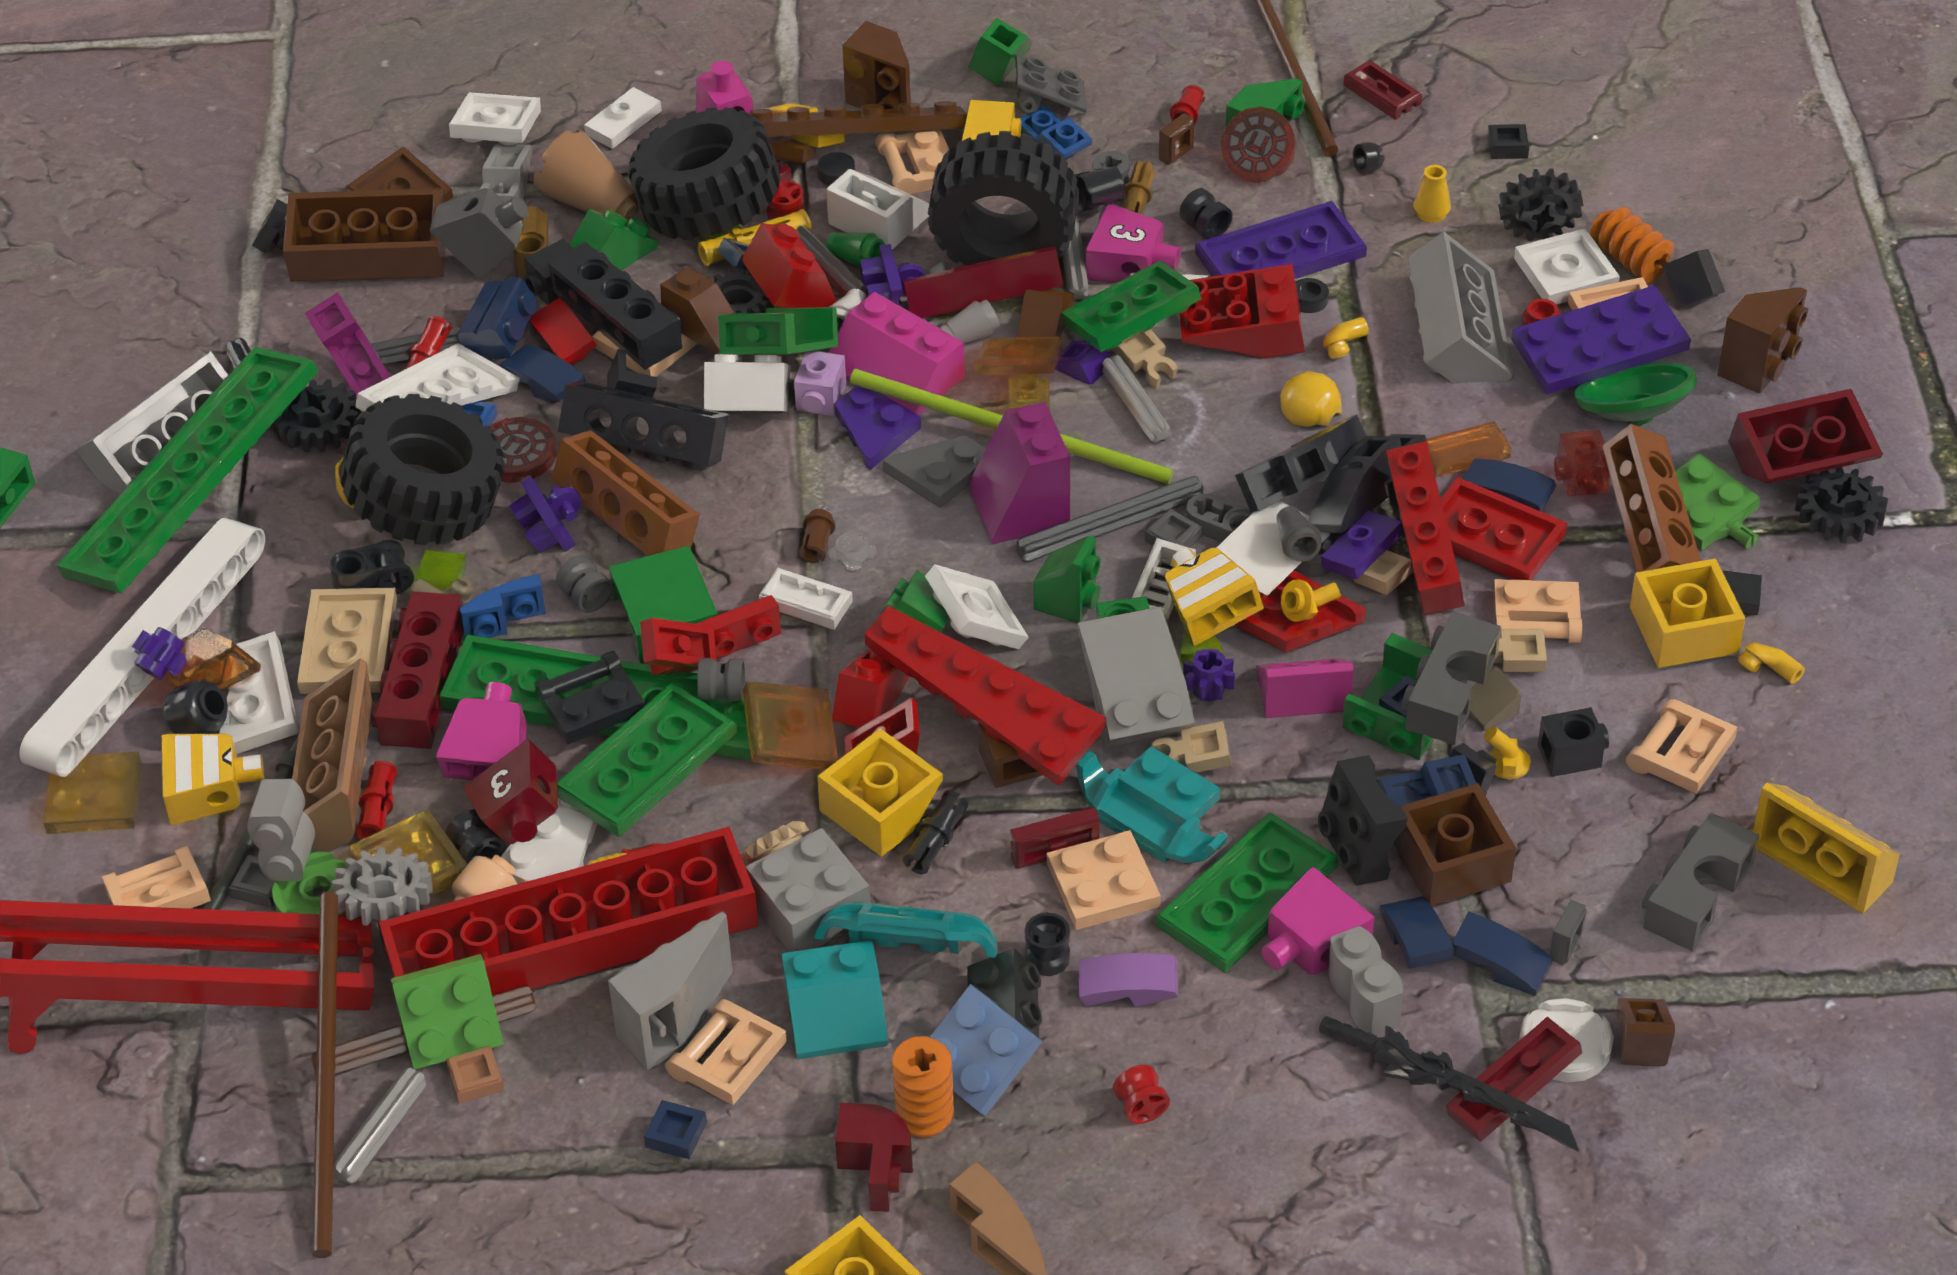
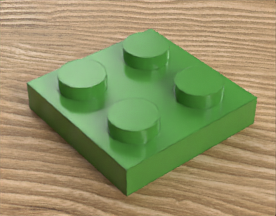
M481 954L390 979L413 1069L444 1062L447 1058L491 1046V1048L504 1045Z

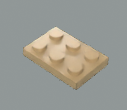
M395 588L311 589L297 680L300 694H311L360 658L367 662L371 693L381 692V675L383 670H388L397 603Z

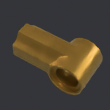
M537 206L527 207L528 216L522 220L523 228L519 243L515 250H513L516 273L522 280L527 275L524 258L548 246V214L539 210Z

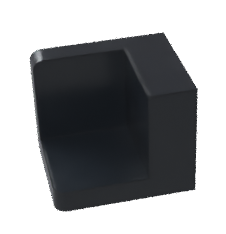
M1709 249L1697 250L1662 265L1676 303L1680 308L1725 292Z
M617 349L607 374V387L653 397L657 389V377L626 371V350Z

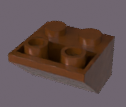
M865 21L842 45L845 103L860 109L862 105L867 104L882 105L883 109H898V104L911 103L909 62L898 33Z
M1797 287L1746 294L1727 317L1717 376L1759 394L1770 381L1776 382L1783 371L1785 362L1788 358L1794 359L1802 346L1803 338L1799 336V332L1808 315V308L1804 307L1807 290Z

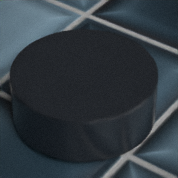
M842 152L828 153L818 161V177L821 182L829 186L848 169L855 170L854 159Z
M1304 278L1296 281L1300 312L1316 313L1327 306L1329 289L1324 282L1314 278Z

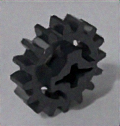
M1551 168L1545 175H1540L1538 169H1533L1532 177L1527 178L1524 174H1519V183L1508 182L1506 184L1507 192H1502L1499 195L1500 204H1498L1500 220H1503L1505 230L1513 229L1514 237L1516 238L1524 233L1527 234L1528 241H1533L1536 235H1541L1542 239L1549 238V234L1553 232L1556 235H1562V228L1564 226L1574 228V218L1582 217L1581 207L1584 205L1577 181H1569L1568 173L1566 172L1556 177L1554 169Z
M314 379L311 380L309 386L305 387L282 412L281 416L274 421L279 439L281 441L288 440L289 447L292 449L302 444L304 452H309L312 446H318L320 452H325L326 445L332 444L337 448L340 447V439L342 437L349 439L354 422L361 414V410L355 407L357 400L355 391L347 392L344 383L332 387L331 379H327L323 385H317Z
M1840 467L1836 468L1835 473H1830L1828 470L1822 471L1819 477L1814 474L1807 475L1806 483L1800 482L1795 511L1800 512V523L1810 522V533H1815L1819 530L1823 531L1824 540L1828 541L1834 535L1839 537L1841 543H1846L1847 536H1853L1856 541L1861 542L1864 532L1874 536L1877 526H1883L1888 498L1883 497V486L1872 487L1874 477L1871 475L1862 479L1858 477V469L1852 470L1849 474L1844 473L1843 468Z

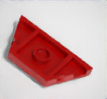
M1293 570L1268 596L1259 592L1264 609L1236 623L1235 626L1283 652H1288L1362 624L1366 618V608L1341 596L1336 600L1317 607L1318 613L1312 619L1297 622L1291 621L1285 616L1281 606L1282 592L1287 583L1292 580H1303L1311 586L1313 591L1323 587L1319 583Z

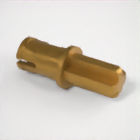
M1138 161L1135 163L1130 180L1124 186L1125 198L1121 208L1143 215L1145 205L1152 198L1150 188L1155 171L1151 162L1147 161L1144 163Z

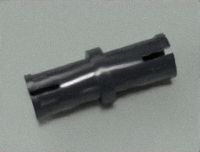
M952 790L945 791L931 816L926 817L918 827L919 835L902 858L906 867H909L913 860H917L911 871L917 874H926L941 847H946L952 840V830L963 812L968 808V802L964 797L961 798L958 805L954 804L960 796L958 792Z

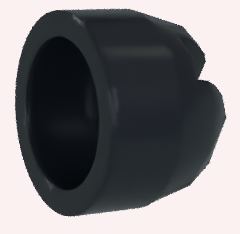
M1371 142L1355 145L1353 149V163L1356 170L1363 174L1380 169L1385 160V156L1380 155L1382 148L1376 143Z

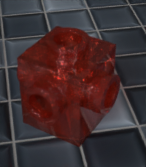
M1600 429L1560 434L1557 457L1554 458V472L1556 480L1563 481L1568 497L1608 492L1610 473L1602 447L1605 442Z

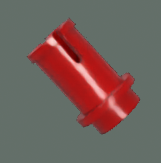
M1188 85L1183 89L1179 101L1175 102L1170 108L1172 121L1185 113L1194 118V124L1197 122L1199 117L1198 110L1205 100V97H1202L1205 93L1199 86Z

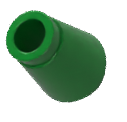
M832 232L826 242V247L836 257L860 268V260L880 257L879 245H885L884 241L879 239L874 233Z

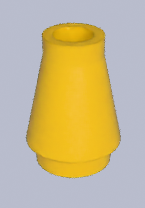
M1430 165L1424 169L1423 179L1413 203L1417 216L1429 223L1442 221L1451 210L1446 179L1447 171L1440 165Z

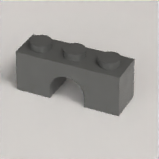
M1454 611L1451 612L1444 627L1437 626L1430 647L1433 651L1430 656H1422L1416 673V680L1418 682L1416 686L1408 685L1402 700L1401 709L1407 711L1406 730L1450 744H1456L1470 713L1473 690L1472 685L1457 680H1470L1484 684L1498 654L1501 626Z
M1710 812L1700 827L1694 825L1685 839L1684 850L1681 855L1673 854L1664 869V879L1659 885L1653 883L1647 890L1642 902V908L1646 909L1643 928L1685 949L1693 951L1713 922L1718 893L1702 886V884H1715L1734 892L1754 863L1759 834Z

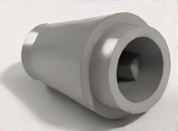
M984 300L980 303L977 301L972 302L946 322L945 325L939 327V329L965 344L993 336V331L998 329L1000 324L993 307L987 300Z

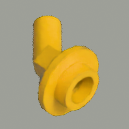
M1292 580L1283 589L1281 606L1283 613L1291 621H1304L1312 619L1318 613L1317 607L1340 598L1341 594L1335 582L1313 591L1307 582Z
M1495 726L1488 728L1484 733V740L1494 747L1489 752L1490 755L1497 759L1495 764L1497 768L1494 775L1508 780L1523 777L1530 769L1531 760L1529 754L1518 746L1517 739L1509 738Z

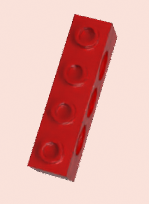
M1427 441L1386 450L1423 614L1428 615L1464 607L1461 581Z

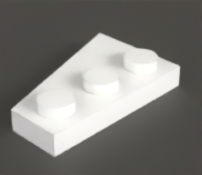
M275 631L235 644L226 686L229 689L227 696V718L219 734L231 735L236 753L239 754L298 734L299 727L281 643Z
M558 798V809L552 816L537 826V835L528 842L511 844L501 857L515 868L516 872L513 874V878L517 884L584 866L583 859L588 844L592 843L597 823Z

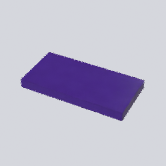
M1329 201L1195 243V254L1211 276L1293 264L1295 279L1366 257L1367 246L1333 201Z

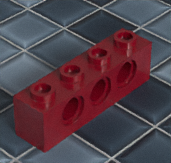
M412 591L407 608L401 609L399 614L398 639H392L390 645L391 664L389 670H383L381 675L380 690L382 695L379 702L373 703L371 710V725L378 729L381 745L432 749L443 709L440 702V693L457 658L464 633L460 608L463 606L461 595Z

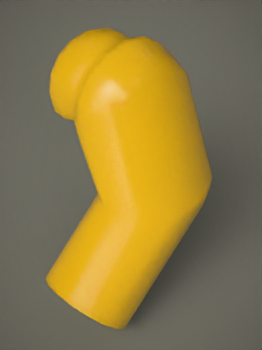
M1363 317L1337 324L1329 330L1323 339V347L1327 348L1331 359H1338L1349 353V347L1346 342L1368 335L1369 330L1366 320Z
M1756 642L1744 646L1746 650L1738 657V662L1750 672H1757L1760 665L1764 663L1791 684L1799 681L1805 672V667L1783 650Z

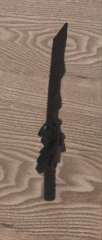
M1328 1016L1322 1019L1319 1026L1321 1034L1331 1038L1334 1037L1342 1042L1345 1041L1349 1045L1358 1046L1362 1050L1375 1054L1374 1061L1386 1067L1382 1072L1383 1076L1409 1080L1411 1085H1437L1441 1091L1453 1088L1463 1093L1465 1101L1485 1103L1509 1115L1510 1123L1535 1129L1577 1152L1579 1151L1568 1124L1492 1086L1455 1070L1448 1053L1442 1052L1441 1055L1437 1056L1432 1051L1422 1052L1421 1054L1412 1051L1408 1040H1405L1400 1032H1395L1387 1025L1385 1026V1037H1377L1375 1034L1367 1033L1362 1029L1354 1028L1349 1024L1341 1023V1021Z

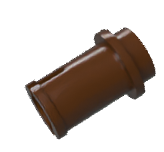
M814 509L803 520L805 534L799 553L805 561L819 563V559L824 561L826 558L829 536L835 531L836 524L830 512L823 509Z

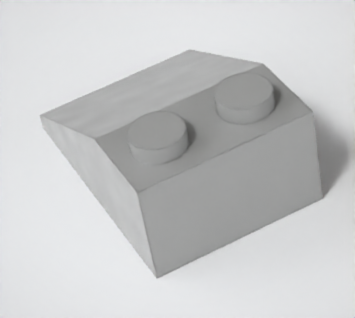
M1162 607L1094 619L1077 624L1096 712L1106 717V728L1101 733L1104 749L1181 734L1182 729L1191 728L1195 724L1186 681Z

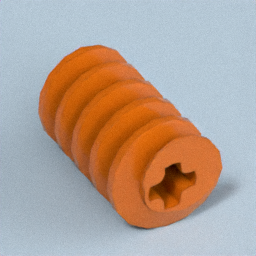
M1625 206L1615 211L1607 210L1593 221L1589 234L1595 243L1600 246V249L1610 254L1611 258L1620 262L1624 268L1631 270L1632 274L1636 277H1643L1647 285L1655 282L1664 273L1662 265L1669 263L1675 248L1671 240L1664 239L1663 234L1653 231L1650 224L1642 223V218L1636 214L1632 215L1631 210Z
M914 1036L903 1041L895 1049L892 1056L895 1113L906 1123L911 1136L925 1138L935 1136L944 1131L952 1121L954 1115L952 1057L947 1047L938 1040L927 1036Z

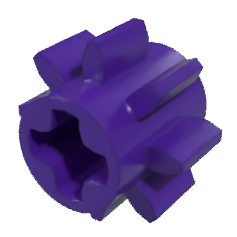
M157 627L152 635L142 630L132 645V648L135 649L134 652L138 654L134 664L158 680H162L167 672L176 677L187 662L185 655L181 653L185 643L162 627Z
M1217 649L1197 650L1193 662L1184 661L1183 675L1187 690H1193L1194 695L1200 701L1222 700L1224 690L1234 689L1235 687L1234 660L1225 659V656Z

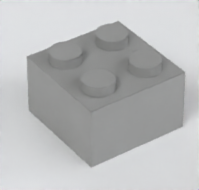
M823 828L745 866L755 891L757 912L789 952L817 948L849 931L844 928L832 927L828 929L827 935L823 940L814 939L821 920L830 909L842 903H870L868 883Z

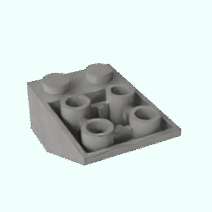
M723 911L709 920L699 922L691 931L671 943L661 945L651 955L632 966L621 969L613 978L608 980L616 1036L647 1071L664 1062L674 1053L680 1052L688 1045L733 972L727 915Z

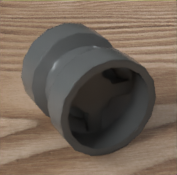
M585 555L574 556L567 560L560 567L556 576L557 585L567 595L572 596L573 602L583 612L591 613L599 610L610 600L613 594V583L602 572H598L597 566Z
M700 658L697 681L699 700L713 701L716 697L723 696L730 702H743L745 693L744 659H730L726 663H717L714 658Z

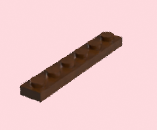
M952 101L935 102L934 107L920 108L918 103L898 104V109H883L882 105L867 104L862 105L859 111H846L844 106L824 107V112L809 113V108L804 107L787 109V114H772L770 109H754L750 111V115L763 124L768 137L963 129L967 119V113L961 106H956V102Z

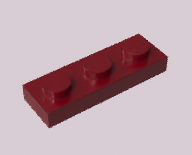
M1547 1016L1476 1079L1526 1103L1583 1053L1581 1044ZM1462 1092L1445 1105L1448 1115L1480 1142L1510 1117L1485 1103L1465 1101Z

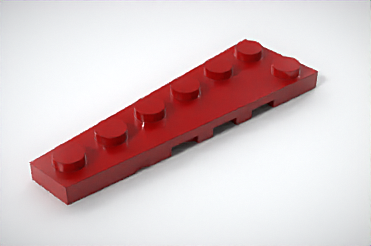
M890 606L884 610L864 634L866 646L907 676L916 679L919 685L934 696L942 695L953 703L956 712L966 719L969 716L986 728V734L997 742L1002 739L1017 750V756L1057 785L1063 782L1106 728L1105 716Z

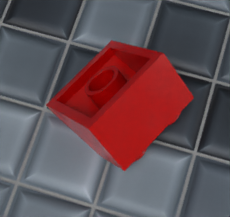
M761 223L742 258V262L772 305L780 308L829 307L834 304L836 299L826 274L815 260V255L807 249L799 238V233L787 224L772 225Z

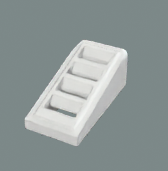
M1156 538L1132 598L1146 596L1147 599L1163 603L1162 610L1168 623L1175 610V605L1167 582L1155 579V576L1165 577L1169 569L1160 567L1161 564L1172 566L1171 559L1173 555L1179 550L1188 547ZM1188 548V549H1191V550L1193 551V553L1196 555V550H1195V549ZM1150 586L1168 591L1169 594L1168 596L1149 591ZM1149 605L1150 609L1157 608L1155 606Z

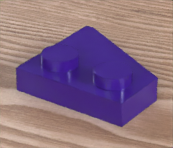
M855 386L835 402V415L842 427L848 430L850 441L854 447L858 446L863 455V463L870 470L921 429V416L881 393L860 386Z

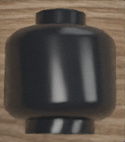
M206 679L193 680L172 689L164 699L163 705L164 719L174 734L214 733L224 725L228 712L225 694L215 683Z

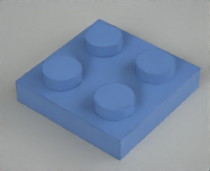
M971 984L930 1036V1038L936 1039L945 1045L951 1054L953 1091L985 1116L1043 1042Z

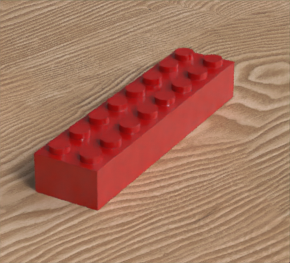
M729 826L379 922L393 978L481 954L493 996L524 985L529 986L530 989H535L646 958L661 945L671 943L691 931L699 922L709 920L722 911L727 915L729 934L758 927L755 891Z

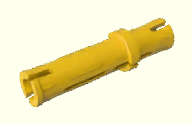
M804 209L763 222L772 225L783 223L793 227L795 230L801 225L805 226L810 232L812 228L810 218ZM760 224L741 230L733 228V231L728 232L726 235L699 242L698 253L702 263L708 266L725 259L717 251L723 238L750 245Z

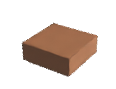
M491 1046L446 1059L447 1068L459 1104L504 1091L503 1080Z

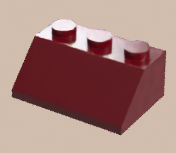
M1852 389L1738 413L1728 440L1743 474L1766 484L1880 459L1883 455Z

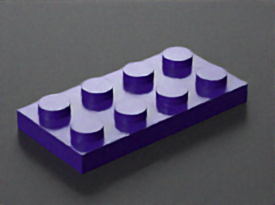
M1655 285L1514 328L1511 337L1512 342L1546 395L1687 351L1691 343V338Z

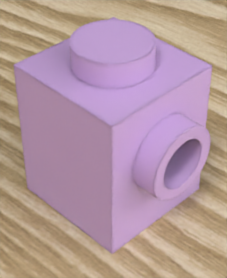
M819 351L805 352L794 380L796 411L835 416V402L842 397L846 387L845 355Z

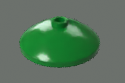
M1648 363L1582 383L1575 390V398L1578 406L1593 415L1611 421H1629V424L1643 425L1652 422L1653 417L1668 412L1685 399L1696 386L1697 378L1695 370L1683 364Z

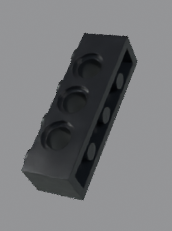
M584 242L548 262L553 292L618 348L626 350V354L644 370L683 348L681 338L683 327L679 316L673 310H667L661 305L649 290H643L637 285L626 271H621L614 266L603 252L596 251L587 242Z
M577 381L565 385L558 432L573 436L592 430L621 453H631L632 449L645 451V457L651 460L665 462L669 461V457L683 460L684 467L706 470L707 466L721 461L729 414ZM602 409L606 410L611 417L609 428L603 426L600 421L599 415ZM639 417L643 418L648 424L649 431L646 437L641 435L637 429ZM676 426H680L686 433L684 445L679 444L674 437Z

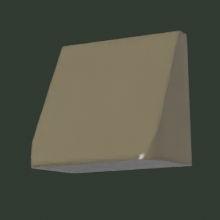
M1496 667L1489 672L1484 684L1476 683L1473 686L1469 715L1483 730H1486L1519 714L1521 692Z

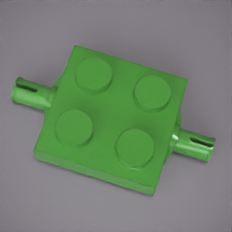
M1701 453L1682 467L1675 469L1697 549L1702 552L1716 540L1726 538L1727 536H1732L1747 549L1754 546L1758 540V534L1748 529L1742 523L1745 518L1759 508L1760 497Z

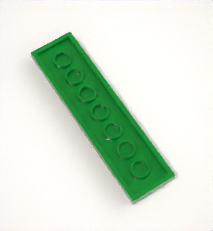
M254 347L56 565L63 577L122 593L319 372L313 360Z
M467 634L440 693L441 707L456 710L459 701L464 698L484 700L487 684L490 682H501L512 688L510 702L521 705L526 722L556 727L537 696L534 682L545 677L552 680L601 660V657ZM620 660L624 671L645 701V705L671 683L676 684L698 698V673L685 672L654 675L651 673L650 665ZM605 676L603 678H600L598 680H595L593 682H590L588 684L565 692L561 695H558L557 697L559 698V700L564 699L583 690L606 682L610 679L608 678V676ZM745 681L743 702H730L723 696L716 697L713 701H703L735 721L737 726V733L714 754L771 763L793 703L792 689ZM627 721L595 734L611 736Z

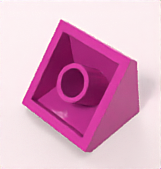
M1342 658L1256 665L1265 718L1344 712L1345 698L1348 694H1352L1353 662Z

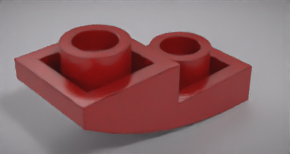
M560 297L534 313L529 320L533 329L546 342L552 354L567 363L573 364L583 360L589 351L597 346L582 323Z

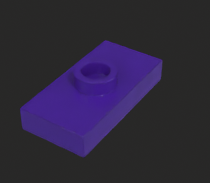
M1367 511L1321 556L1322 568L1357 580L1404 533L1402 521Z

